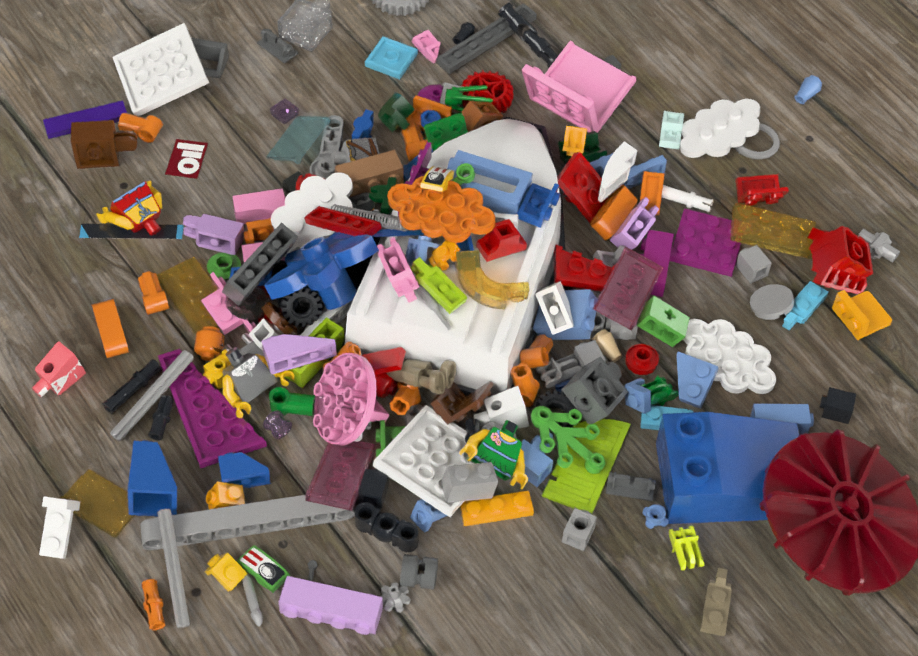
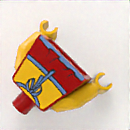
M144 181L112 201L111 211L107 207H103L104 213H96L101 223L110 222L124 229H131L135 233L145 228L150 236H152L161 229L155 221L159 218L162 209L161 193L152 186L151 181H147V183Z

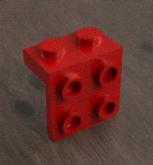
M778 174L737 177L735 179L738 204L745 203V206L757 205L758 202L764 201L766 204H775L789 192L788 187H779Z

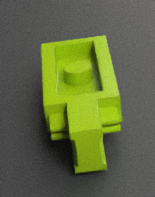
M420 257L413 261L410 268L416 275L415 278L418 283L449 314L466 302L467 296L437 266H428Z

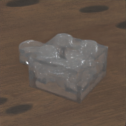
M295 0L277 21L279 38L313 52L333 28L330 1L314 0L309 2L307 0Z

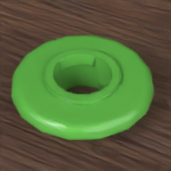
M223 252L218 253L208 260L207 271L209 274L214 272L217 278L222 277L224 280H229L231 268L240 267L241 261L236 255ZM221 263H228V264H229V265L226 266V267H220V266H219Z

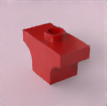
M507 219L495 223V227L491 232L477 240L476 247L486 262L524 251L526 250L527 243L511 220Z

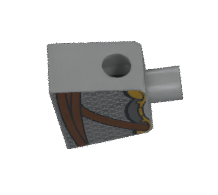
M376 138L344 141L341 151H332V164H344L379 154Z

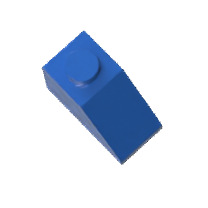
M230 452L218 456L222 482L243 485V489L271 484L269 469L246 454Z

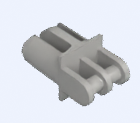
M571 354L555 361L552 357L547 366L537 367L536 372L540 373L541 380L546 382L545 387L552 388L555 384L573 378L581 369V366L578 365L575 356Z

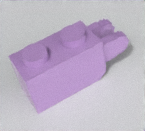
M644 197L637 207L629 213L620 228L609 240L617 248L620 245H624L627 252L637 247L655 222L656 218L654 216L659 208L654 206L647 211L645 209L649 202L647 197Z
M203 214L202 217L192 215L183 217V224L186 226L184 228V235L196 239L198 247L235 255L244 240V223Z

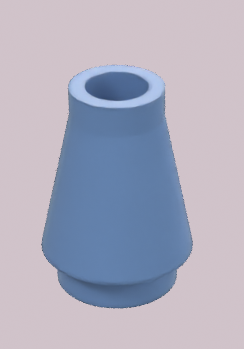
M814 75L806 77L798 93L795 95V100L800 104H804L808 99L821 91V80Z

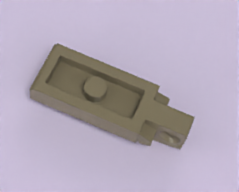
M718 568L715 580H709L700 632L725 637L732 593L731 584L726 583L727 569Z

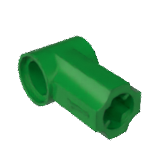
M276 387L269 393L270 410L275 416H285L288 413L313 416L315 395L289 393L283 387Z

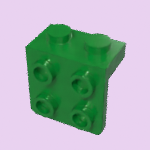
M462 113L424 126L426 135L424 140L431 143L433 151L437 150L445 142L468 133Z

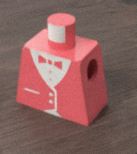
M58 341L36 366L35 372L40 380L32 387V390L40 397L44 396L50 389L57 395H61L83 377L86 372L75 354Z

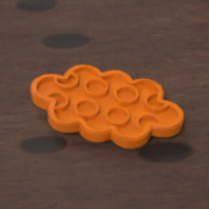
M421 176L412 185L396 184L388 191L389 206L399 212L400 224L408 230L421 229L422 233L429 238L443 236L451 243H460L467 240L471 233L483 235L491 232L495 227L494 212L483 206L482 194L474 188L462 189L455 181H448L447 190L441 192L420 188L424 176Z

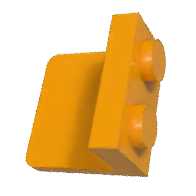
M845 290L837 293L832 309L857 340L891 325L892 318L869 291L862 292L854 297H850Z

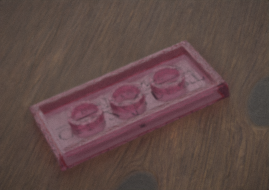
M625 246L593 310L632 331L664 267Z
M353 441L347 445H335L328 442L306 493L305 501L352 511L358 497L365 469H369L374 456L376 444Z

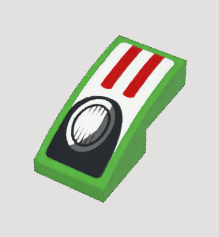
M255 545L237 560V563L246 572L253 575L260 585L273 593L286 581L287 576H290L279 563Z

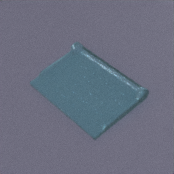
M297 116L266 157L274 160L294 161L296 164H300L302 157L326 125L330 124L331 120L328 117Z

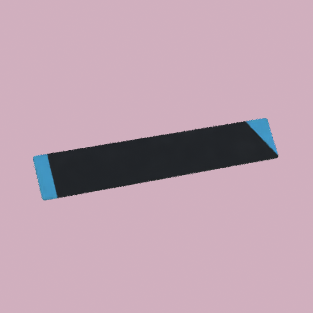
M81 224L79 238L182 239L183 225H159L161 229L156 234L150 236L145 228L135 233L131 229L127 230L114 224Z

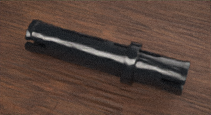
M151 359L141 370L135 371L132 374L133 377L102 403L105 410L113 414L140 388L146 387L148 381L162 370V367H159L160 364L156 360Z

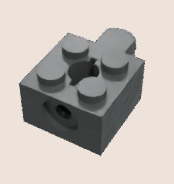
M601 356L583 366L562 388L564 394L575 408L581 412L582 417L588 424H593L608 416L628 393L619 381L622 376L619 366L614 362L605 363Z

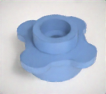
M651 505L643 509L642 514L646 517V527L652 529L654 526L665 527L668 525L669 521L665 517V507Z

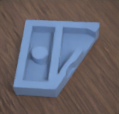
M677 352L679 400L701 409L719 370L718 366Z

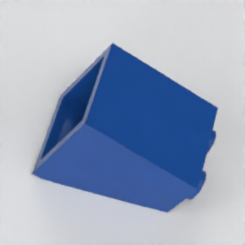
M148 440L133 441L128 482L129 515L158 517V511L162 509H170L172 515H177V486L158 442Z

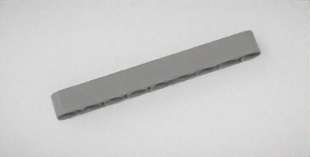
M311 494L177 514L172 515L176 544L177 546L348 520L355 516L354 502L349 509L308 500ZM159 518L142 521L140 523L142 547L146 550L164 549Z

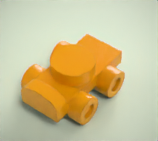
M446 240L441 246L432 251V256L428 258V261L433 267L437 266L441 270H446L449 268L447 260L451 259L452 262L458 261L460 256L457 252L461 249L457 243H451Z

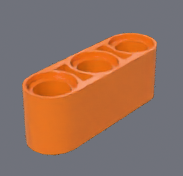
M622 184L609 196L591 221L590 226L603 240H608L620 228L638 202V199Z
M114 299L92 304L106 357L110 358L129 353Z

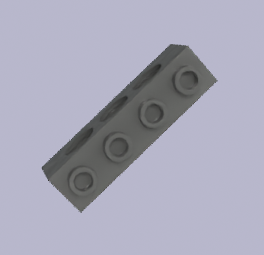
M281 222L227 281L222 293L240 306L293 247L299 236Z

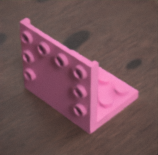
M569 41L545 74L535 66L532 68L527 64L522 69L531 100L577 127L586 128L588 133L592 131L599 132L636 82V77L633 75L631 77L574 45L572 41Z

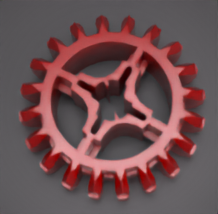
M482 70L481 73L474 72L473 76L468 75L467 79L463 80L462 87L487 86V89L464 91L462 92L463 95L491 98L493 101L488 103H492L500 113H506V110L510 108L514 99V89L510 80L506 79L505 75L500 76L499 72L492 73L491 70L489 72ZM462 100L463 108L467 106L470 102L469 100Z

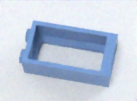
M460 150L457 151L454 158H450L447 169L455 170L453 179L457 177V167L463 163H468L473 166L476 174L517 186L513 193H507L476 182L463 183L460 186L462 189L474 188L478 190L483 196V206L495 213L517 214L532 185L533 173Z

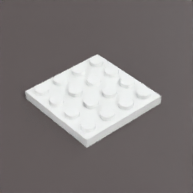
M185 23L113 56L129 104L135 116H141L209 83Z
M426 405L378 455L373 462V467L451 517L464 501L446 502L441 485L446 467L474 463L467 461V453L459 454V451L466 445V430L453 422L447 425L441 416Z

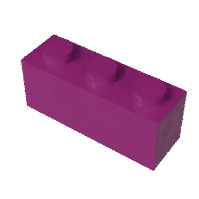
M648 230L647 238L643 237L640 250H644V254L639 255L638 261L658 272L648 295L663 297L674 236L672 233Z

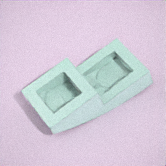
M664 111L659 147L679 149L684 113Z

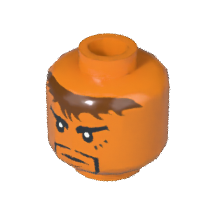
M212 326L203 327L202 330L196 333L195 353L200 355L201 359L205 361H211L222 354L224 348V334L220 332L219 328Z

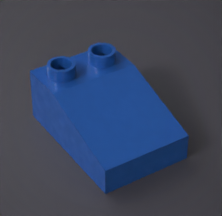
M713 412L662 414L656 448L668 524L768 520L766 512L760 510V503L763 501L765 470L776 453L784 445L799 437L797 423Z

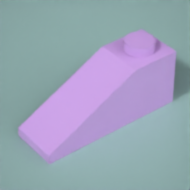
M282 334L261 340L263 354L271 375L337 356L334 339Z

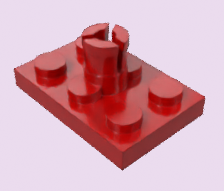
M580 151L574 153L557 176L559 187L564 192L563 194L568 196L564 197L566 201L573 203L588 222L591 223L609 196L602 202L598 201L602 178Z

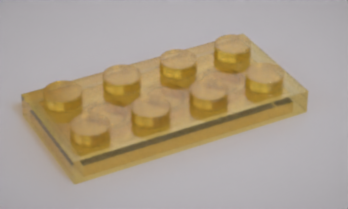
M740 203L734 204L732 207L731 241L752 246L757 245L761 248L812 259L809 247L813 240L807 237L812 228H816L815 221Z

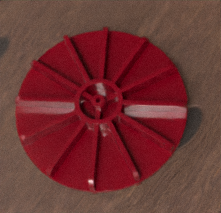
M839 429L833 433H804L784 445L776 453L765 470L763 501L760 503V510L766 512L769 525L777 539V542L773 544L775 549L782 547L793 562L806 572L804 579L807 581L815 578L823 584L841 590L842 594L850 596L853 593H873L893 586L908 574L918 558V507L906 484L911 479L910 476L906 474L901 477L891 463L878 453L881 448L878 444L871 448L858 440L845 436L844 431Z

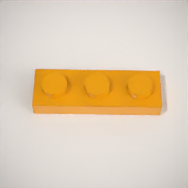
M529 490L497 495L490 499L464 501L460 506L464 526L533 516L534 514Z

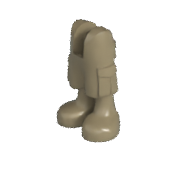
M404 358L402 369L387 372V375L394 381L421 388L423 386L432 393L442 395L445 388L449 389L453 384L456 376V363L446 360L442 363L439 370H433L430 362Z

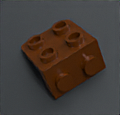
M453 381L449 389L445 388L442 395L437 394L430 404L436 414L441 416L447 425L454 420L459 422L467 416L468 411L471 409L476 411L484 404L483 400L492 393L490 389L494 383L489 381L468 396H465Z

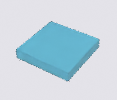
M383 36L365 60V67L401 79L417 56L418 49Z

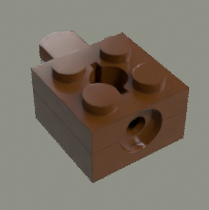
M114 120L71 122V145L77 169L119 166V152L136 150L137 134L134 131L116 132Z

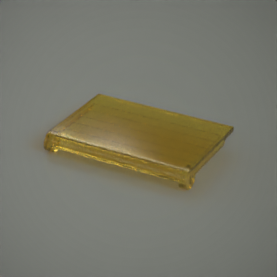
M89 469L79 477L64 496L59 497L61 499L80 501L79 511H74L73 513L114 538L119 535L134 517V515H129L128 492Z

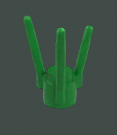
M486 85L452 87L451 89H446L445 105H449L453 110L462 112L464 108L457 106V104L461 105L462 100L492 102L493 99L465 96L462 93L464 91L487 89Z

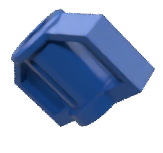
M366 109L361 117L354 120L353 126L355 130L352 133V139L372 138L370 134L374 125L373 111Z

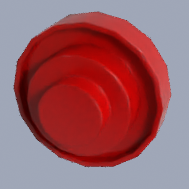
M636 344L627 351L625 358L626 366L635 374L648 375L656 370L659 355L649 345Z

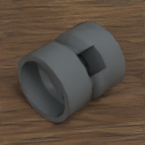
M404 554L400 586L414 587L416 584H419L420 588L434 590L438 558L424 557L422 560H419L416 555ZM419 570L425 571L424 574H419Z

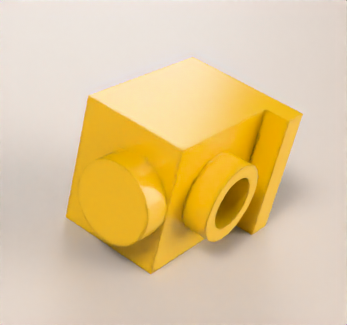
M226 349L222 351L221 355L203 365L205 371L203 376L218 390L222 388V379L224 377L222 371L231 365L225 355L228 352Z

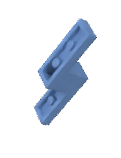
M613 153L608 156H602L590 163L601 178ZM661 155L651 158L640 165L632 166L628 180L623 184L628 189L642 184L644 171L665 173L667 160Z

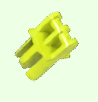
M693 525L689 526L688 529L680 527L677 531L669 529V538L673 547L672 552L676 553L681 571L686 569V565L688 569L694 568L695 561L697 567H703L704 561L697 543L699 536H696Z

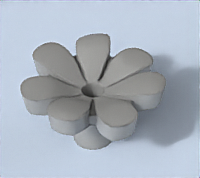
M394 582L390 587L384 585L381 589L383 595L380 597H383L384 609L388 612L392 611L393 607H395L396 612L400 613L404 610L403 604L411 602L410 597L406 595L409 593L407 586L399 588V584Z

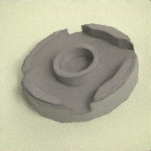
M779 284L763 286L751 296V310L758 318L765 320L780 318L779 315L788 314L794 307L793 293L788 287Z

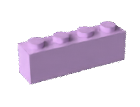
M287 576L279 599L280 613L289 618L300 617L316 624L321 622L331 624V626L337 629L349 628L360 634H376L383 609V597Z

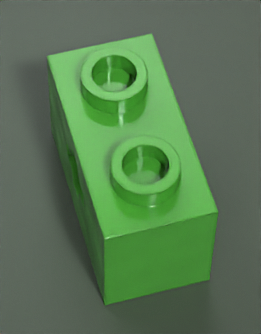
M653 296L641 306L637 326L674 347L686 337L690 317Z

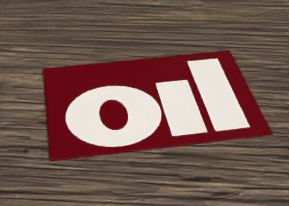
M176 139L165 175L197 179L208 143Z

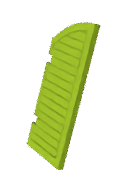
M601 419L593 423L600 430L596 439L589 440L576 437L575 439L589 451L601 454L604 457L605 466L598 474L588 472L585 468L586 460L567 445L568 453L572 455L573 462L568 468H562L556 463L551 475L557 477V480L549 479L542 497L573 509L586 510L592 514L606 484L609 472L612 470L631 426L629 423ZM584 421L574 425L573 428H586L589 424ZM562 458L564 462H568L566 458Z

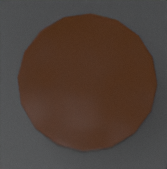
M269 301L262 307L267 317L284 334L298 335L296 326L293 323L290 324L276 305Z

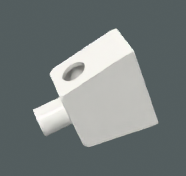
M518 386L486 398L484 400L486 411L474 414V418L480 421V427L489 422L503 426L506 420L515 423L518 426L517 429L529 426L525 404Z

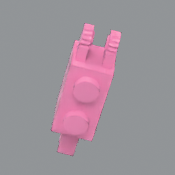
M393 237L390 239V247L385 249L382 244L377 245L378 255L399 297L405 295L410 303L417 299L414 290L419 288V284L404 252Z

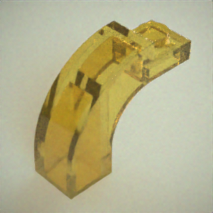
M479 250L456 252L455 268L458 281L466 294L479 304L494 309H506L507 300L517 303L528 299L530 291L529 282H495L489 279L482 271Z

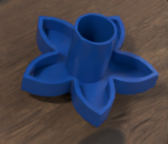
M335 232L326 239L319 237L309 241L300 249L288 253L285 257L287 267L275 274L264 285L272 300L281 298L308 285L311 290L318 292L328 310L336 309L349 303L354 299L357 289L346 268L363 261L379 251L373 237L365 234L351 238L333 239L337 234Z

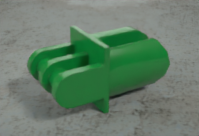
M657 375L654 381L640 385L650 390L651 405L659 403L660 406H663L665 402L672 401L679 395L677 390L674 391L672 389L673 386L666 383V378Z

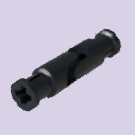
M511 2L505 4L499 10L498 15L509 23V27L522 41L529 44L531 50L539 58H542L548 64L547 67L550 68L560 54L557 55L551 48V44L545 38L537 35V30L522 14H518L513 9ZM529 26L531 28L522 34L524 27Z

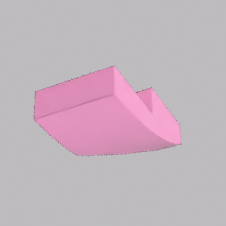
M429 30L413 37L412 43L428 60L436 63L440 42L435 39Z

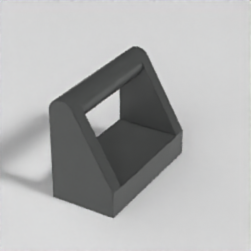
M191 38L200 59L218 62L217 70L204 68L206 76L221 78L229 59L227 43Z

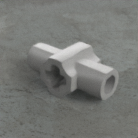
M862 229L858 237L861 236L869 244L872 259L884 257L893 263L900 253L898 249L891 246L892 241L889 235L884 232H876L874 235L866 229Z

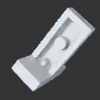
M43 497L42 506L47 507L39 555L66 559L73 512L79 511L80 501Z

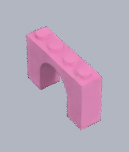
M283 188L232 196L236 222L246 224V222L271 218L274 210L285 206L286 197L284 196ZM263 242L241 245L244 263Z

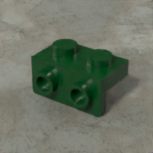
M596 131L586 133L584 153H581L589 163L598 160L602 156H607V150L599 144ZM563 139L558 142L560 160L567 164L572 156L566 155L567 151H563Z

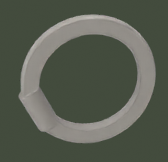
M760 123L759 130L764 131L772 138L773 146L763 152L751 151L743 145L735 147L739 154L751 159H766L778 151L780 146L779 137L772 128Z

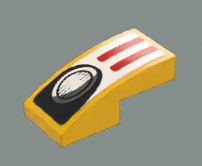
M432 166L425 174L420 188L441 192L446 191L448 181L453 179L455 170Z

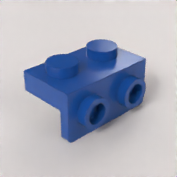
M532 183L517 212L519 220L539 228L542 227L545 220L549 221L553 212L551 206H556L560 198V193H557L559 184L555 183L552 190Z

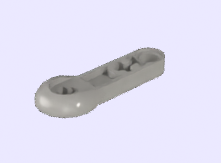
M332 115L326 118L320 154L312 162L310 174L327 179L335 173V166L340 165L332 164L331 154L332 151H340L344 131L342 117ZM332 123L339 124L338 127H331L329 125ZM331 135H335L333 140H331Z

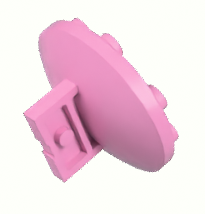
M345 353L325 365L319 382L314 386L313 425L317 427L319 434L326 442L335 445H347L355 441L362 434L369 421L385 420L386 422L389 413L376 399L375 374L371 364L365 357L354 353Z

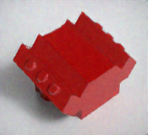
M841 226L832 231L813 227L807 237L813 240L809 247L813 260L811 270L817 272L813 282L838 291L845 290L846 293L860 294L864 292L867 286L866 278L873 274L869 244L861 236L855 235L848 227Z

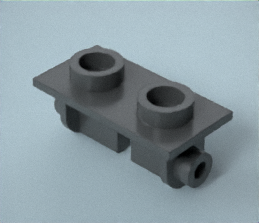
M264 28L261 31L262 39L257 44L284 64L299 54L291 44L286 43L272 33L271 29Z
M609 472L606 494L653 501L656 481L650 477L646 479Z

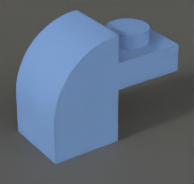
M549 432L550 438L553 439V434ZM536 435L531 443L524 439L521 447L524 451L525 474L528 477V481L536 487L552 472L553 460L540 450V435Z

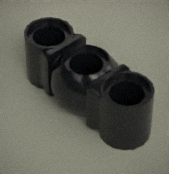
M368 502L360 503L355 508V526L360 532L368 533L371 536L374 534L375 538L381 542H392V546L398 547L406 553L412 552L418 547L419 531L414 523L406 522L403 519L400 521L393 513H381L380 508H375L374 505ZM369 516L370 518L362 519L361 517ZM383 526H390L391 528H389V529H383L382 527H383ZM404 536H412L413 538H411V539H405V538H403V537H404Z

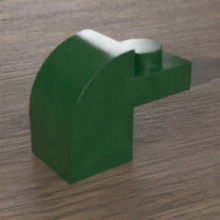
M396 92L382 106L378 113V118L393 133L398 127L405 130L410 125L406 118L415 109L401 94Z

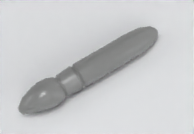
M247 574L242 579L243 587L251 611V618L257 626H260L263 621V614L259 610L253 582Z

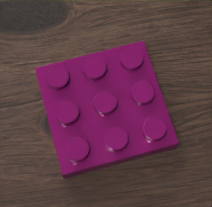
M684 208L669 261L732 277L746 224Z

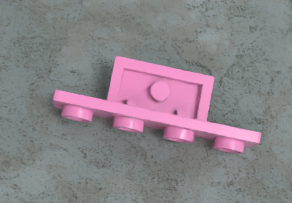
M214 272L211 273L210 276L218 290L202 299L203 305L224 335L242 324L250 333L256 327V324L254 322L249 323L247 319L250 317L243 306L239 308L235 302L222 293L226 285L222 277L217 278Z

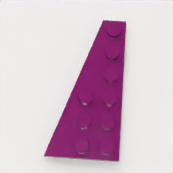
M180 349L158 355L163 373L182 352ZM192 362L169 386L200 469L219 463L218 456L225 455L226 453L242 452L246 454L267 447L266 441L259 437L249 423H246L243 418L236 416V409L210 384V381L205 376L201 375Z

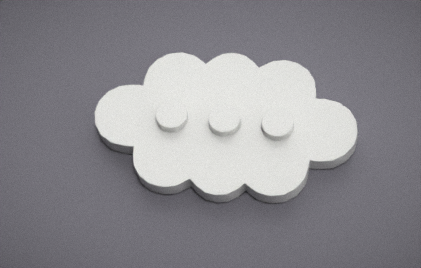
M741 99L736 103L729 100H718L711 105L710 109L698 111L695 119H690L683 123L681 133L684 138L680 143L681 153L690 158H697L705 153L713 157H721L728 154L731 147L742 146L745 143L746 137L756 135L759 131V103L752 99Z
M334 173L326 180L319 176L308 177L303 180L300 190L292 191L287 195L285 206L274 210L271 215L273 228L276 229L282 222L299 236L287 254L300 249L313 239L319 237L326 239L335 233L331 230L306 224L304 217L318 206L331 209V206L336 204L353 208L351 200L348 198L353 191V184L348 175Z
M700 319L689 320L686 337L683 338V341L688 344L685 354L718 366L719 370L714 381H720L726 391L736 394L742 393L747 389L758 394H766L773 390L776 376L769 368L771 354L766 347L754 344L753 338L748 333L736 331L735 327L726 320L718 319L709 324Z

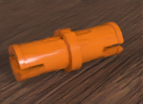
M148 579L141 584L145 600L143 606L148 614L149 628L160 630L165 627L162 613L163 600L159 596L157 580Z

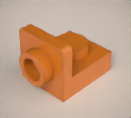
M271 218L246 222L247 231L243 232L245 244H254V241L266 240L274 231Z

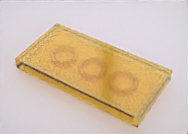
M195 257L157 274L160 285L195 334L206 326L219 328L201 301L217 291L218 288Z

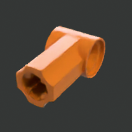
M122 113L118 123L119 130L134 131L141 140L147 143H152L163 127L162 121L152 115L142 118Z
M408 122L410 125L405 130L402 129V135L406 143L407 158L409 161H412L419 154L420 150H424L427 140L423 139L419 124Z
M150 271L142 273L138 281L143 294L142 298L147 315L168 310V301L164 290L162 291L156 273Z
M545 334L538 335L530 348L521 350V363L528 364L530 369L547 366L549 363L548 354L553 347L552 339L548 338Z
M520 363L512 367L511 376L514 386L519 387L525 407H531L537 396L540 384L533 378L528 364Z
M398 381V392L389 403L390 409L397 413V415H405L411 406L419 404L422 399L419 387Z

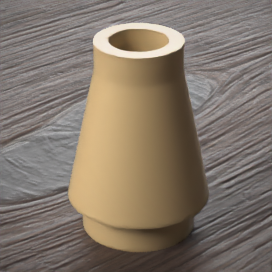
M606 329L601 330L592 338V341L595 340L602 354L611 362L615 363L623 356L612 333Z

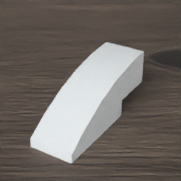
M625 141L616 149L605 167L598 201L600 202L604 201L628 180L630 168L635 163L637 150Z

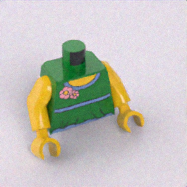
M506 420L501 430L497 427H492L489 430L482 429L471 435L466 445L459 451L460 455L464 452L467 453V461L474 464L492 462L497 477L504 481L512 478L511 486L518 482L521 485L520 489H523L528 482V477L525 474L524 451L521 449L522 442L513 437L518 426L511 421Z

